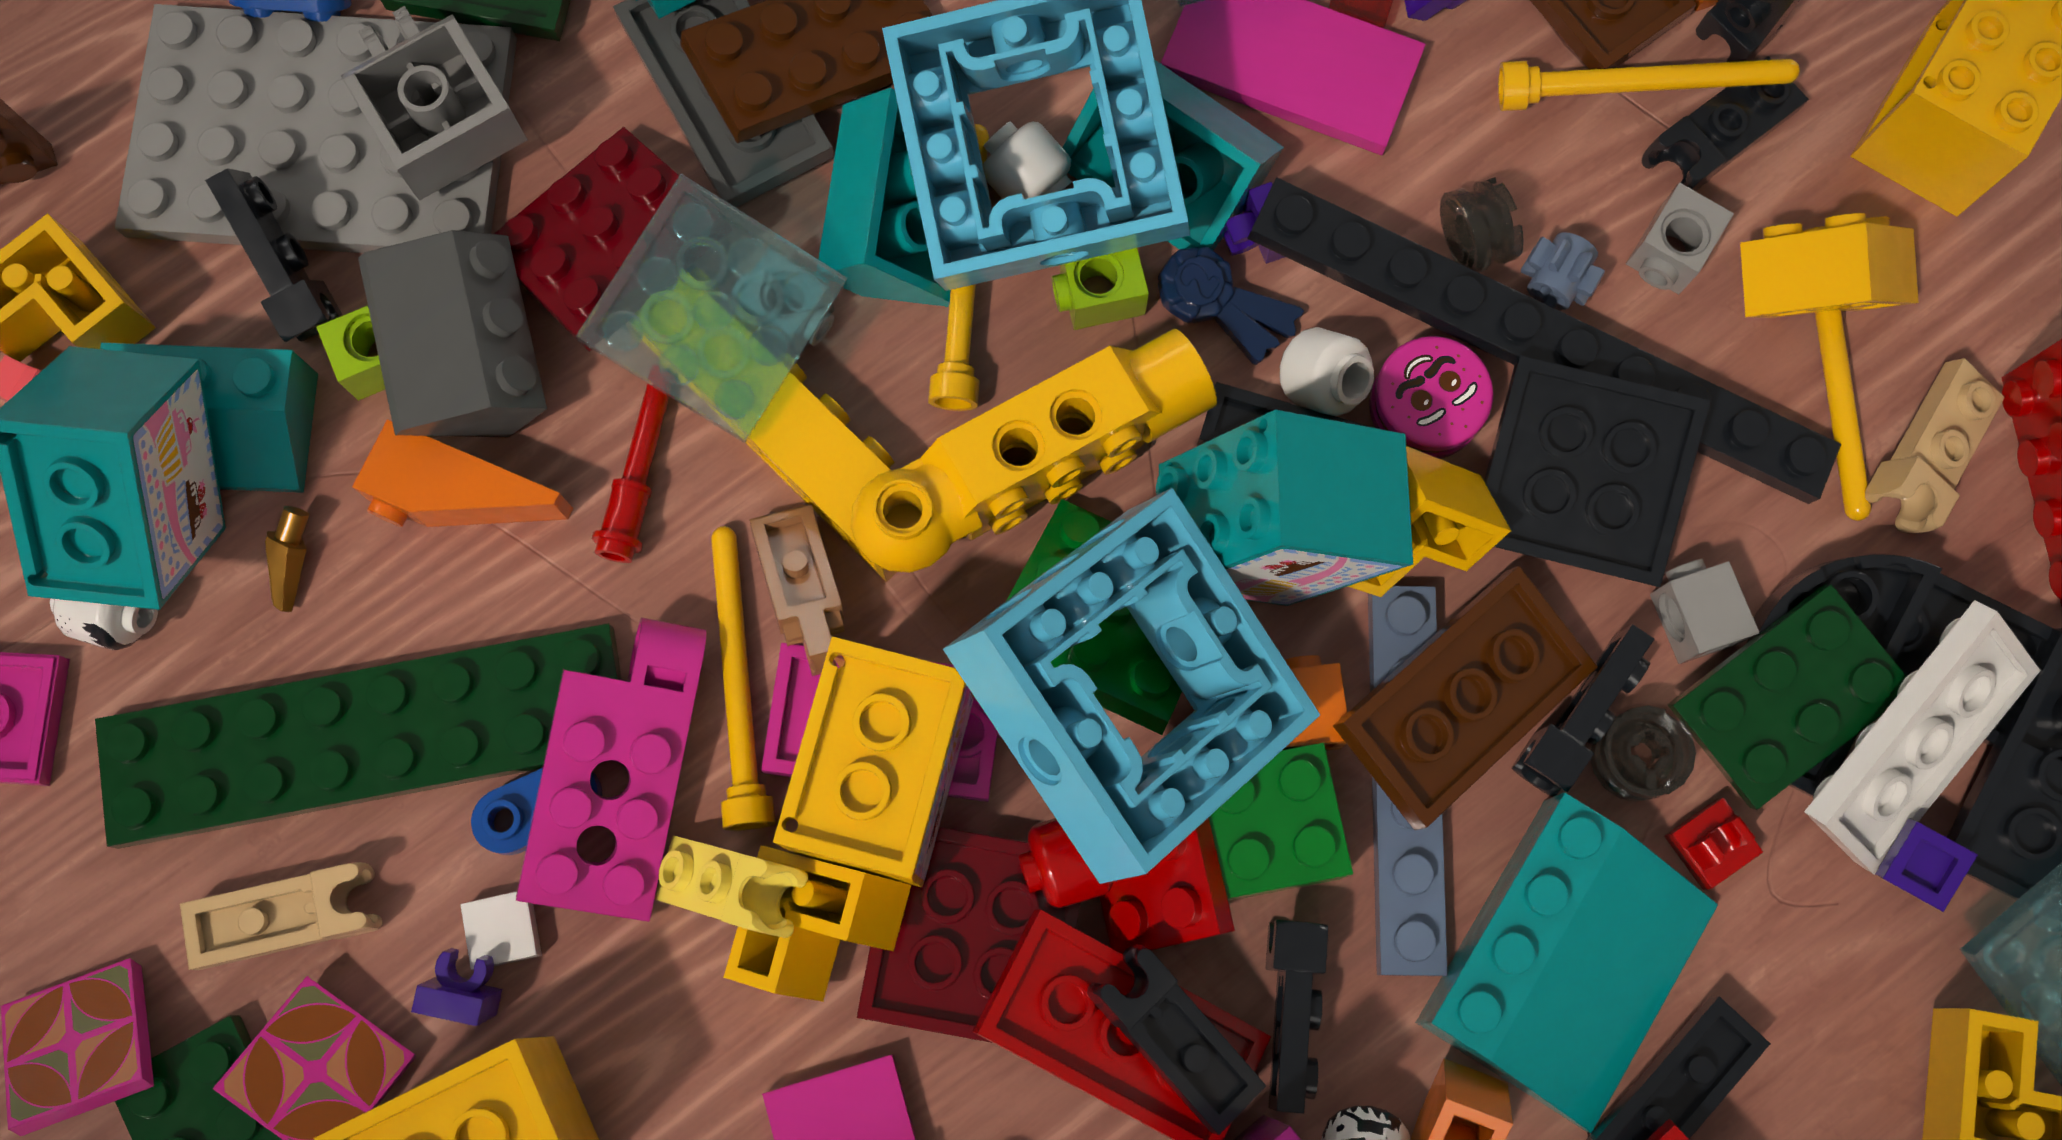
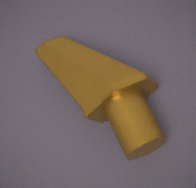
M284 506L276 532L267 531L265 539L271 600L273 606L281 612H292L307 551L306 545L301 539L310 514L303 509L292 506Z

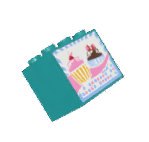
M69 346L0 408V474L28 596L160 610L226 529L199 359Z
M1273 410L1159 464L1156 496L1171 488L1174 489L1246 601L1290 606L1413 565L1406 435L1403 433Z

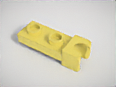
M673 835L668 853L663 858L659 868V884L654 899L716 918L738 927L788 938L794 931V924L791 920L782 917L780 913V900L783 893L789 887L802 888L805 886L808 875L805 870Z

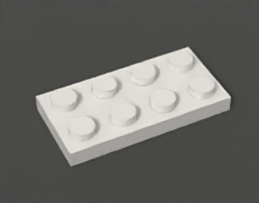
M1974 600L1961 618L1953 620L1945 628L1936 649L1919 670L1910 673L1903 680L1894 701L1877 722L1870 724L1861 732L1853 752L1834 775L1828 776L1819 784L1814 793L1813 801L1804 811L1855 863L1874 875L1908 818L1917 822L1922 818L2041 671L1998 611Z

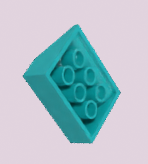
M1564 792L1544 800L1448 965L1447 976L1441 977L1415 1023L1581 1129L1592 1133L1718 904L1624 828Z

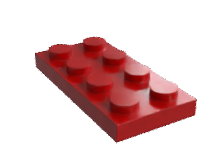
M2062 339L2001 377L2003 382L2002 395L2005 397L2002 401L2006 413L2012 417L2019 443L2017 451L2018 464L2022 473L2028 477L2035 504L2033 509L2034 525L2037 532L2044 538L2051 565L2049 569L2050 586L2053 593L2060 599L2062 607Z
M1034 909L973 1033L1171 1140H1224L1231 1123L1220 1135L1211 1133L1120 1028L1115 1027L1089 998L1087 988L1092 983L1113 985L1123 995L1131 991L1134 985V974L1124 962L1123 954L1045 911ZM1179 986L1255 1072L1272 1036Z

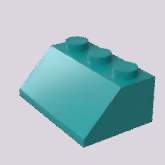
M1154 59L1190 230V236L1169 240L1168 242L1179 250L1206 246L1214 251L1224 237L1228 219L1243 213L1249 189L1262 185L1284 147ZM1093 89L1062 148L1071 158V167L1068 172L1070 175L1078 180L1096 178L1106 182L1113 188L1115 187L1114 178L1105 148L1102 121Z
M890 87L843 104L816 276L862 297L949 307L951 290L945 291L933 277L895 89Z
M101 343L100 349L199 359L220 490L304 493L318 373L293 350Z

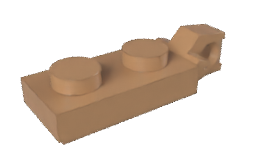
M810 504L752 518L749 521L780 634H784L787 646L803 642L811 674L816 676L822 672L831 635L844 632L842 621L844 616L841 599L814 511ZM835 660L832 662L833 666H837Z

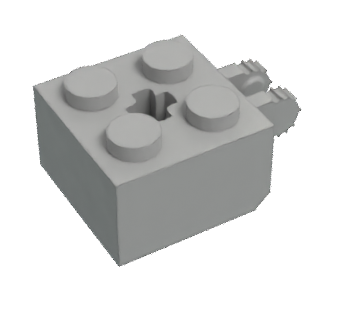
M403 6L392 13L395 16L396 26L406 40L388 49L380 33L374 30L371 25L359 30L358 32L373 58L342 74L341 77L394 167L420 201L528 139L454 16L450 15L420 32L406 7Z

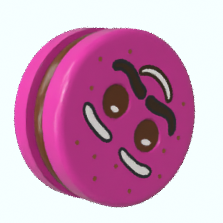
M1438 336L1413 339L1398 347L1387 358L1374 380L1369 400L1371 418L1377 429L1405 434L1406 446L1442 459L1459 452L1467 446L1485 424L1493 404V385L1485 364L1476 353L1464 344Z

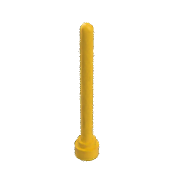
M1792 59L1540 72L1539 66L1528 67L1527 61L1501 62L1498 76L1499 107L1501 111L1526 110L1528 104L1539 103L1540 97L1789 84L1797 79L1800 68L1798 63Z
M974 124L982 163L987 160L988 151L983 145L989 140V134L983 125ZM976 284L952 289L950 292L944 363H940L937 366V373L930 377L928 403L940 409L967 411L978 407L980 381L974 377V367L969 365Z
M1825 226L1806 229L1803 232L1825 229ZM1841 310L1814 312L1834 441L1841 444L1836 458L1844 511L1848 518L1854 521H1861L1869 516L1871 503L1865 498L1868 482Z
M721 526L712 533L711 543L732 787L726 789L727 800L721 802L723 830L741 831L772 826L775 824L773 797L767 796L765 785L758 782L737 537L730 527Z

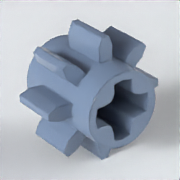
M1559 233L1553 242L1545 237H1540L1521 269V273L1532 277L1527 286L1528 293L1535 300L1557 310L1568 309L1572 301L1584 306L1588 298L1592 297L1605 274V270L1593 265L1598 257L1597 249L1588 240L1573 233Z

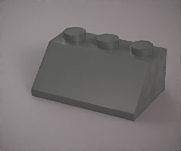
M450 230L367 251L358 258L395 435L510 437L547 409L508 236Z

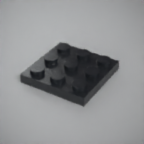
M1521 355L1517 356L1484 479L1486 486L1511 529V532L1494 547L1661 587L1711 400Z

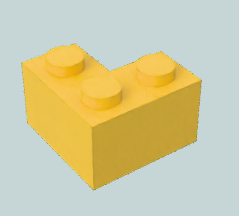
M48 213L0 249V351L9 357L21 362L60 330L77 347L100 349L101 343L136 344L156 328L87 246Z
M1865 213L1837 215L1825 218V229L1803 232V224L1800 223L1776 225L1763 228V239L1740 242L1745 317L1776 318L1830 310L1862 311L1919 303L1914 229L1890 226V217L1866 218Z
M1406 446L1413 565L1347 587L1382 597L1424 557L1468 571L1511 532L1481 475Z
M760 845L757 858L807 872L808 880L805 886L802 888L789 887L783 893L780 900V913L782 917L793 922L794 931L790 937L783 938L737 927L723 978L774 994L824 1002L840 940L894 951L911 885Z
M1933 1008L1922 1140H2062V1096L2034 1091L2039 1021L1970 1008Z

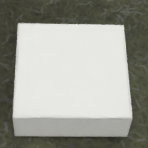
M517 892L460 904L471 970H474L476 959L484 955L492 956L494 966L542 956L534 905L532 903L516 901Z

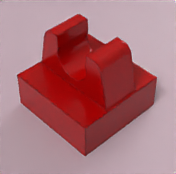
M1724 798L1714 800L1664 835L1703 890L1714 888L1763 853L1760 846L1754 840L1756 838L1740 815L1734 813Z

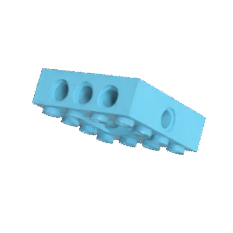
M996 0L882 28L933 277L945 291L1190 236L1186 208L1142 0ZM1090 66L1091 71L1089 72L1098 103L1104 131L1105 148L1109 157L1115 187L1111 188L1106 182L1096 178H1086L1072 181L1074 188L1027 199L1024 198L1022 193L1008 196L1000 200L992 208L968 95Z
M1173 488L1127 510L943 648V651L1099 884L1147 874L1320 716V713ZM1124 607L1128 608L1195 710L1142 757L1130 737L1122 738L1093 694L1097 687L1083 669L1072 664H1062L1054 668L1050 663L1069 647L1096 636L1102 631L1098 624L1113 612Z

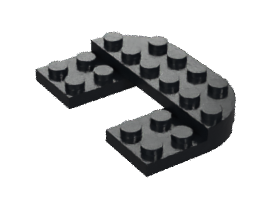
M1873 554L1837 559L1809 568L1780 586L1767 598L1753 617L1759 634L1822 585L1831 584L1906 676L1919 670L1939 645L1945 628L1953 620L1961 618L1974 600L1998 611L2041 671L1983 741L1992 746V749L1947 838L1978 854L1967 872V876L2062 922V628H2052L1941 574L1940 572L1943 568L1906 556ZM1755 635V636L1749 638L1748 641H1747V643H1748L1749 641H1751V640H1752L1754 637H1756L1757 635ZM1857 734L1789 786L1813 798L1819 784L1828 776L1834 775L1843 764Z

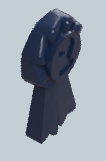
M1206 246L1178 250L1168 259L1158 275L1161 301L1170 313L1186 323H1199L1214 319L1250 362L1255 365L1261 362L1265 352L1273 351L1280 345L1278 339L1263 327L1286 338H1292L1296 332L1294 321L1302 316L1304 312L1301 307L1234 287L1230 264Z

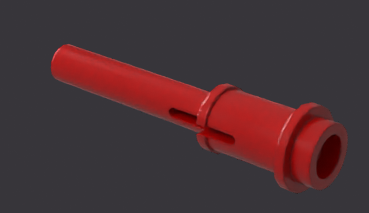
M653 366L651 368L622 478L613 479L612 491L601 530H596L592 534L591 539L596 543L594 553L610 561L631 563L634 554L640 553L643 548V544L638 538L647 502L652 493V489L646 485L676 375L674 371L661 366Z

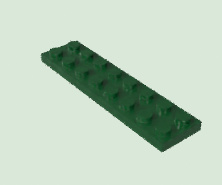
M609 623L96 718L95 725L107 847L120 849L541 769L544 764L563 669L622 680L614 628Z

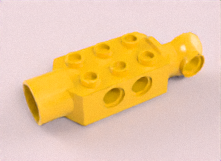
M1172 329L1135 350L1108 346L938 437L921 458L902 468L878 474L861 489L852 506L851 530L857 547L870 562L888 571L911 573L932 566L948 552L952 543L965 536L970 540H974L990 529L996 535L1009 531L1028 517L1025 510L1045 499L1053 505L1059 503L1061 499L1065 500L1082 488L1083 484L1080 480L1101 469L1105 475L1119 471L1136 459L1137 454L1135 450L1139 449L1145 442L1150 443L1216 407L1217 397L1215 388L1205 364L1192 343L1178 329ZM1067 432H1076L1080 435H1072ZM1013 461H1020L1026 463V465L1015 466L1009 463ZM901 504L912 505L922 513L919 521L914 526L906 529L890 525L886 517L890 510Z

